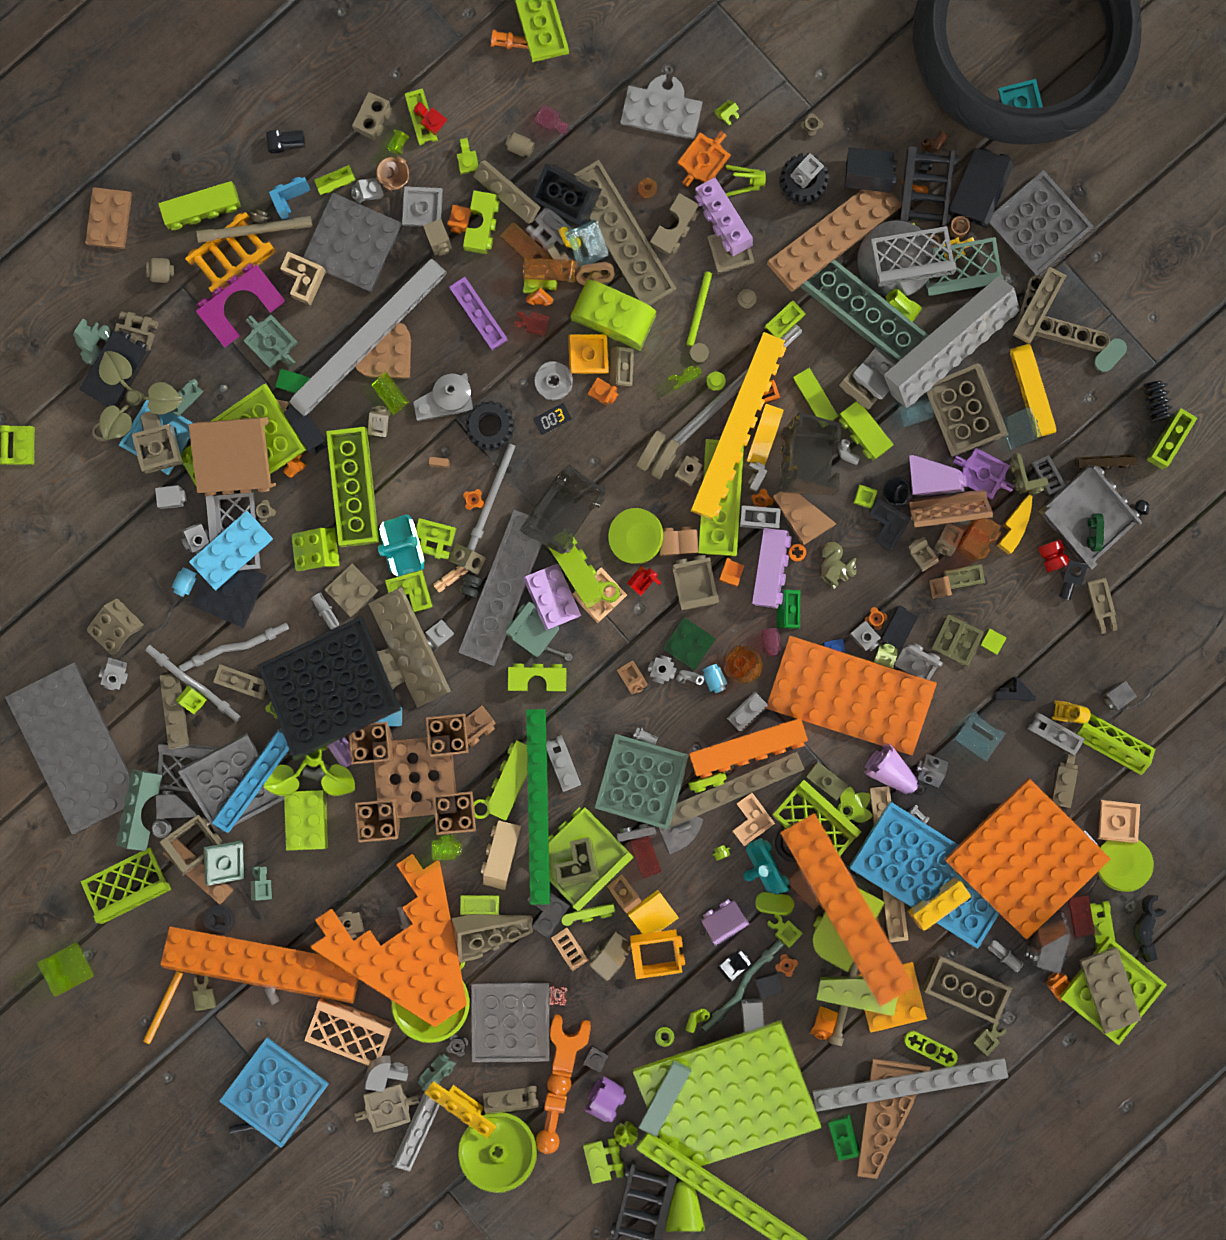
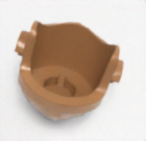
M399 156L397 158H384L376 167V177L388 191L392 192V190L400 189L409 179V169L406 160Z

